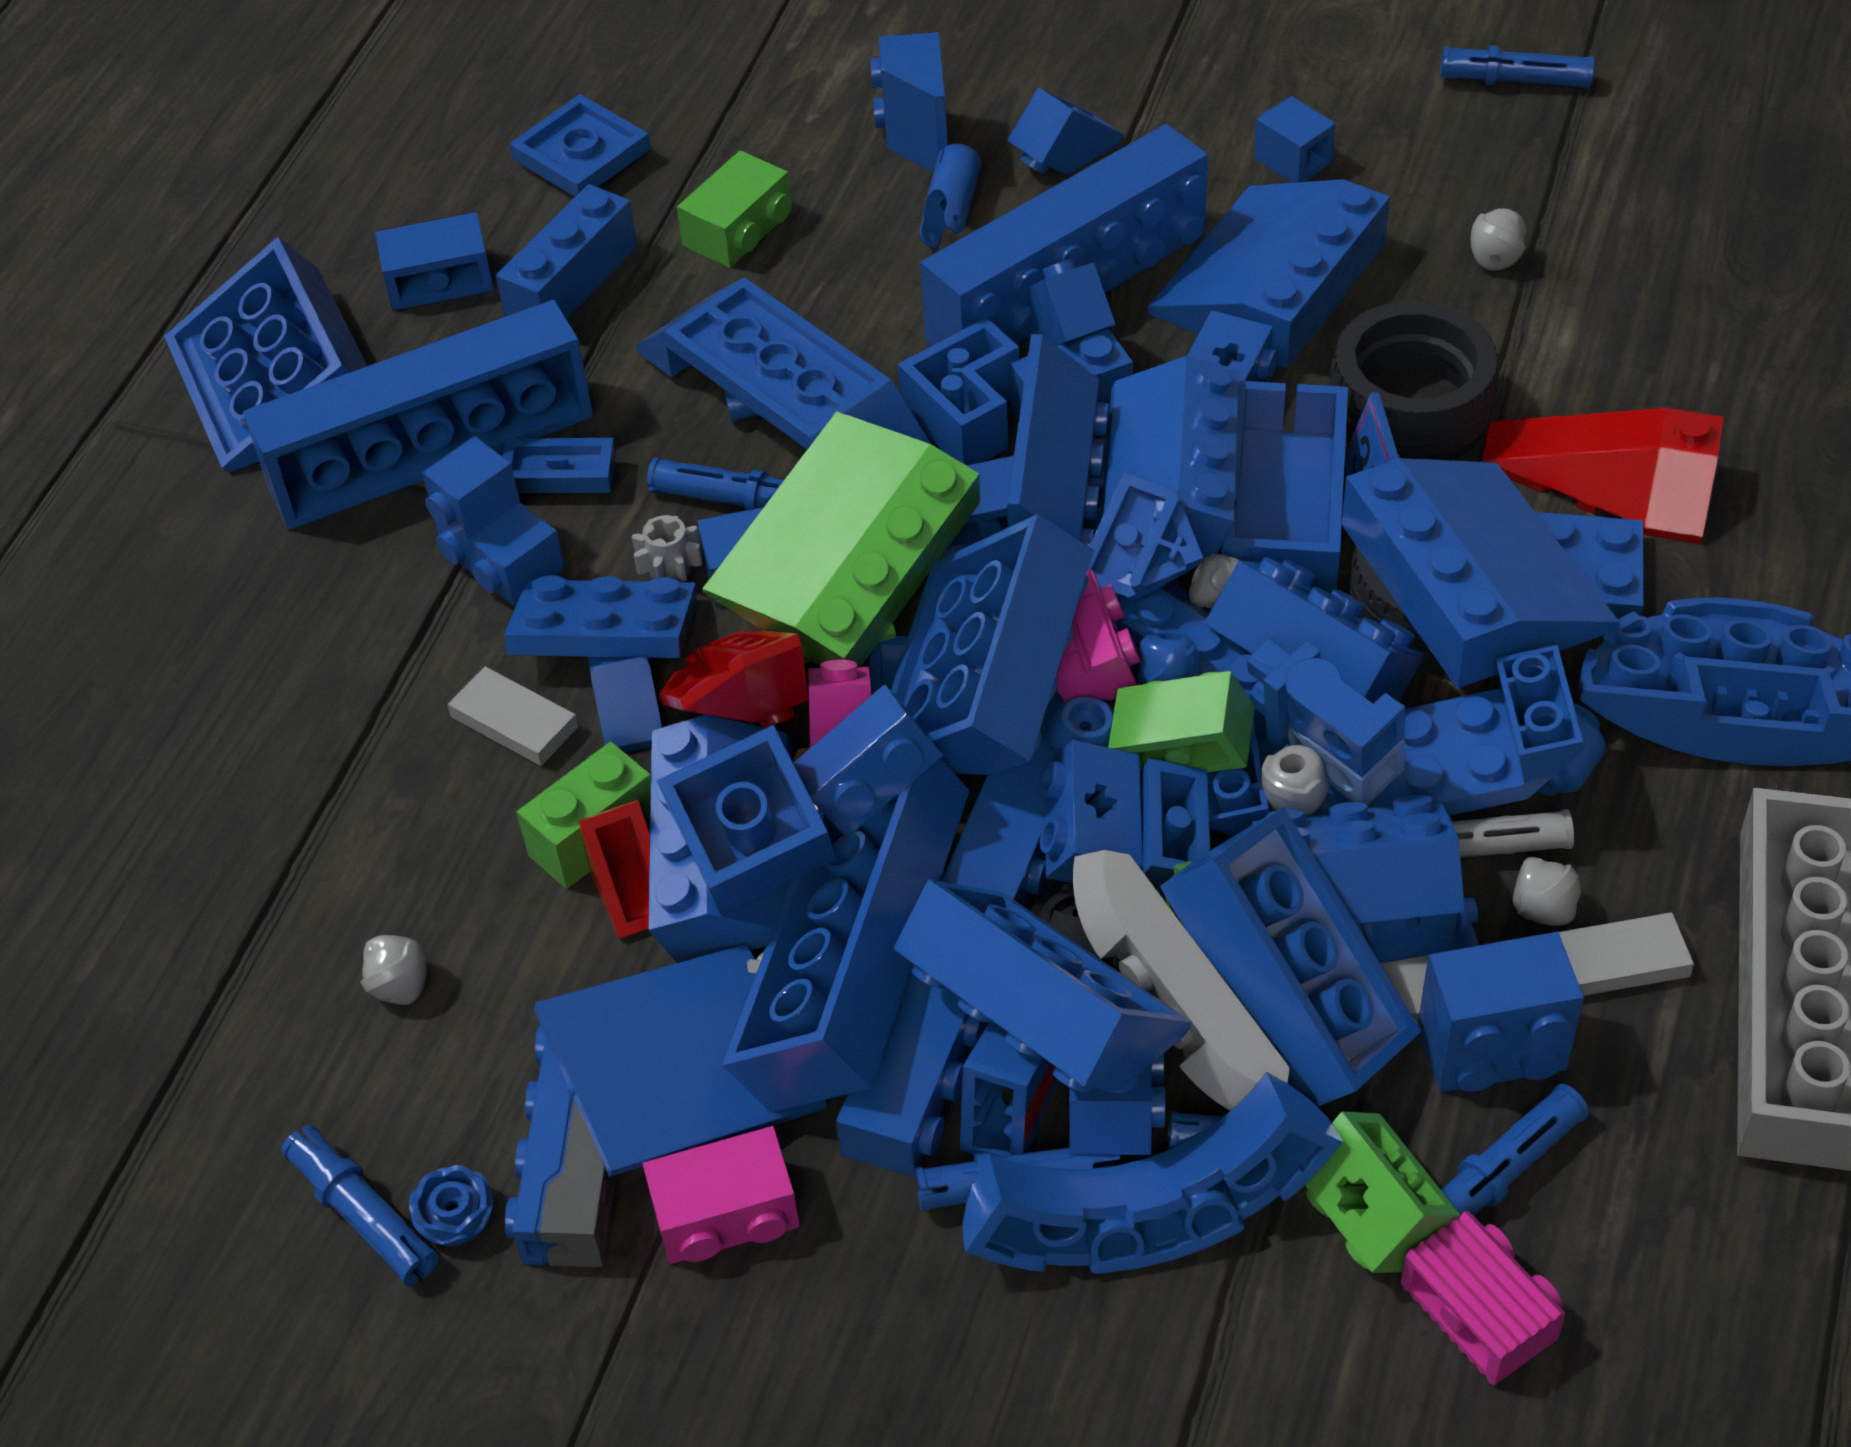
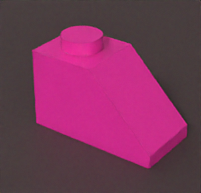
M829 660L821 663L820 668H808L810 748L871 696L869 667H857V663L851 660Z

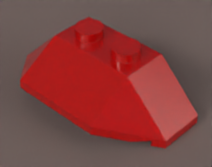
M743 629L694 648L686 657L688 665L675 671L658 693L661 704L665 706L748 721L751 725L760 723L761 727L764 728L789 720L795 716L793 706L809 701L803 651L797 633Z

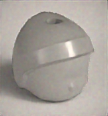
M1498 208L1486 214L1481 213L1476 218L1472 226L1470 242L1473 256L1482 268L1492 271L1502 270L1518 261L1526 250L1524 244L1526 225L1523 218L1517 212L1506 208Z
M1211 554L1209 557H1205V562L1198 565L1194 572L1189 589V599L1200 608L1206 607L1212 610L1235 566L1240 561L1225 554Z
M1304 745L1286 746L1276 754L1268 755L1263 763L1261 772L1263 791L1274 810L1282 807L1285 809H1299L1304 812L1305 816L1312 814L1321 806L1326 798L1330 784L1326 780L1323 760L1315 750Z
M1535 857L1525 859L1518 873L1512 898V904L1516 908L1517 914L1526 920L1543 925L1563 926L1570 923L1575 918L1577 902L1581 895L1579 875L1570 864L1564 866L1560 863L1546 862Z
M395 935L376 936L366 942L363 950V979L360 981L365 992L378 1000L398 1005H410L415 1002L422 993L427 977V958L422 945L409 937Z

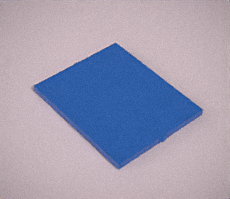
M747 944L535 1002L533 1010L566 1080L567 1092L573 1096L609 1177L643 1167V1162L775 1126L825 1109L827 1102L826 1100L770 1112L722 1066L756 974L748 973L747 961L754 959Z

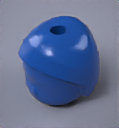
M1164 632L1147 635L1141 640L1138 650L1141 656V662L1139 663L1140 674L1137 679L1141 685L1150 681H1169L1199 676V651L1196 643L1187 635Z

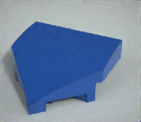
M1123 472L1089 545L1094 551L1088 569L1093 570L1101 588L1112 584L1118 598L1132 602L1205 562L1178 492L1133 474Z

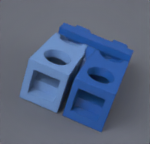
M1271 637L1247 659V671L1258 680L1249 697L1255 706L1254 709L1266 717L1267 740L1280 750L1288 743L1289 746L1304 745L1312 748L1323 760L1325 776L1329 784L1352 802H1362L1367 805L1404 771V705L1387 693L1382 695L1374 704L1341 681L1339 670L1332 663L1321 659L1320 650L1307 640L1292 652L1275 638Z

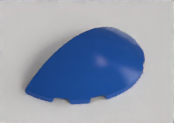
M1715 597L1673 600L1667 603L1661 615L1646 618L1632 612L1619 618L1618 630L1605 634L1603 637L1604 641L1595 650L1589 648L1579 680L1580 701L1605 719L1639 737L1692 755L1748 765L1804 766L1851 761V634L1845 635L1841 639L1815 628L1811 613L1761 601Z

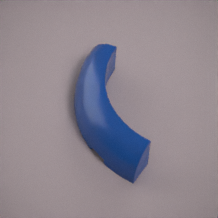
M1266 1072L1251 1092L1214 1125L1180 1145L1139 1161L1096 1169L1061 1170L1012 1162L988 1153L975 1177L966 1202L962 1225L965 1252L998 1264L1040 1272L1046 1270V1264L1089 1266L1091 1272L1100 1274L1139 1269L1172 1261L1204 1250L1238 1234L1245 1228L1244 1219L1267 1206L1278 1196H1281L1284 1201L1291 1198L1326 1164L1343 1143V1140L1329 1118L1311 1100L1288 1083Z

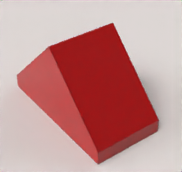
M638 800L578 820L590 874L619 939L649 928L650 834Z

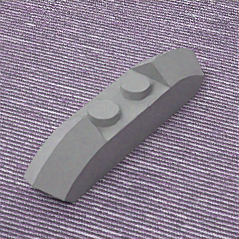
M1108 850L1075 856L1073 866L1074 897L1078 915L1089 942L1100 959L1117 956L1120 959L1119 969L1121 974L1193 1022L1187 1034L1176 1042L1174 1046L1178 1049L1185 1047L1191 1055L1180 1067L1195 1085L1217 1103L1231 1111L1251 1092L1266 1072L1288 1083L1290 1067L1129 854Z

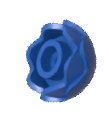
M1077 696L1067 699L1052 711L1046 727V740L1050 746H1053L1056 754L1071 740L1108 747L1114 709L1106 702L1095 697Z
M461 1165L443 1167L426 1174L409 1198V1209L416 1231L426 1240L444 1246L461 1245L477 1237L488 1224L494 1208V1200L487 1179L481 1173L472 1172ZM451 1205L458 1206L454 1210L447 1211L448 1207Z

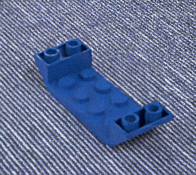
M745 277L714 292L636 344L638 354L671 378L692 365L807 450L836 411L931 444L890 378Z
M1558 645L1495 658L1501 687L1499 689L1405 709V737L1403 738L1405 741L1404 771L1368 804V808L1391 806L1396 798L1406 795H1426L1431 797L1432 801L1441 800L1448 816L1526 800L1584 750V743ZM1254 718L1247 767L1207 773L1209 829L1232 836L1250 827L1252 821L1261 820L1268 813L1275 811L1269 804L1263 791L1261 772L1266 757L1276 754L1280 749L1267 739L1260 740ZM1330 785L1326 798L1321 806L1312 814L1328 813L1331 806L1352 801Z

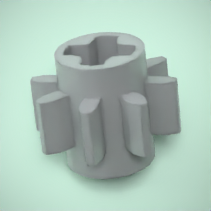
M662 515L649 519L643 528V534L632 535L635 565L639 575L650 572L653 579L668 577L676 579L678 582H684L690 575L692 566L697 567L703 564L697 526L685 528L684 523L678 516Z

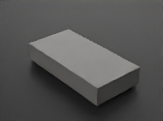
M486 666L447 704L451 718L540 766L578 728L574 713Z

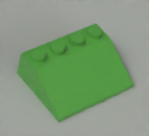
M836 411L702 588L703 593L761 630L797 633L802 645L803 656L818 666L829 660H851L857 663V667H861L927 577L932 563L940 559L980 504V474L929 443Z

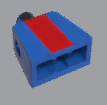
M994 1021L987 1025L963 1065L960 1150L971 1154L988 1152L998 1157L1030 1153L1057 1090L1059 1080L1053 1075L1056 1066L1042 1056L1039 1058L1032 1057L1012 1047L1004 1039L1007 1031ZM1006 1088L1014 1089L1009 1105H1006L1002 1099V1094Z

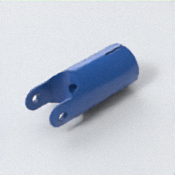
M950 144L939 151L920 227V237L923 243L931 249L938 247L941 234L949 228L956 234L961 233L964 230L966 219L969 217L982 166L981 157L969 146Z

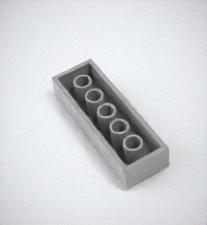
M1753 788L1740 832L1737 1156L1851 1171L1850 798Z

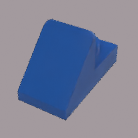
M588 657L604 744L606 745L611 741L624 753L652 748V731L662 728L648 658Z

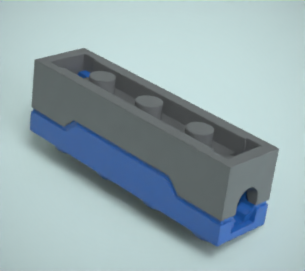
M539 1026L535 1040V1057L537 1064L541 1066L538 1081H530L526 1090L525 1111L528 1121H531L528 1138H520L516 1148L515 1169L518 1179H521L518 1197H510L507 1202L505 1212L507 1238L515 1239L523 1265H545V1263H549L550 1266L603 1267L617 1175L609 1177L573 1096L567 1092L566 1080L542 1027Z

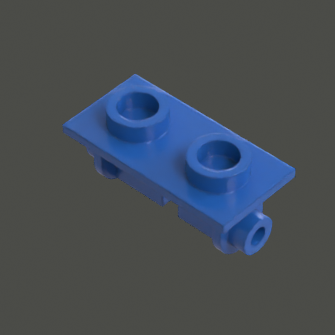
M1473 897L1464 898L1465 912L1356 924L1379 963L1479 946L1472 923L1478 922V910Z

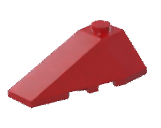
M1671 408L1490 421L1482 462L1498 463L1511 481L1540 493L1553 489L1578 500L1577 508L1593 515L1599 508L1623 519L1643 520V535L1701 544L1718 460L1724 417Z

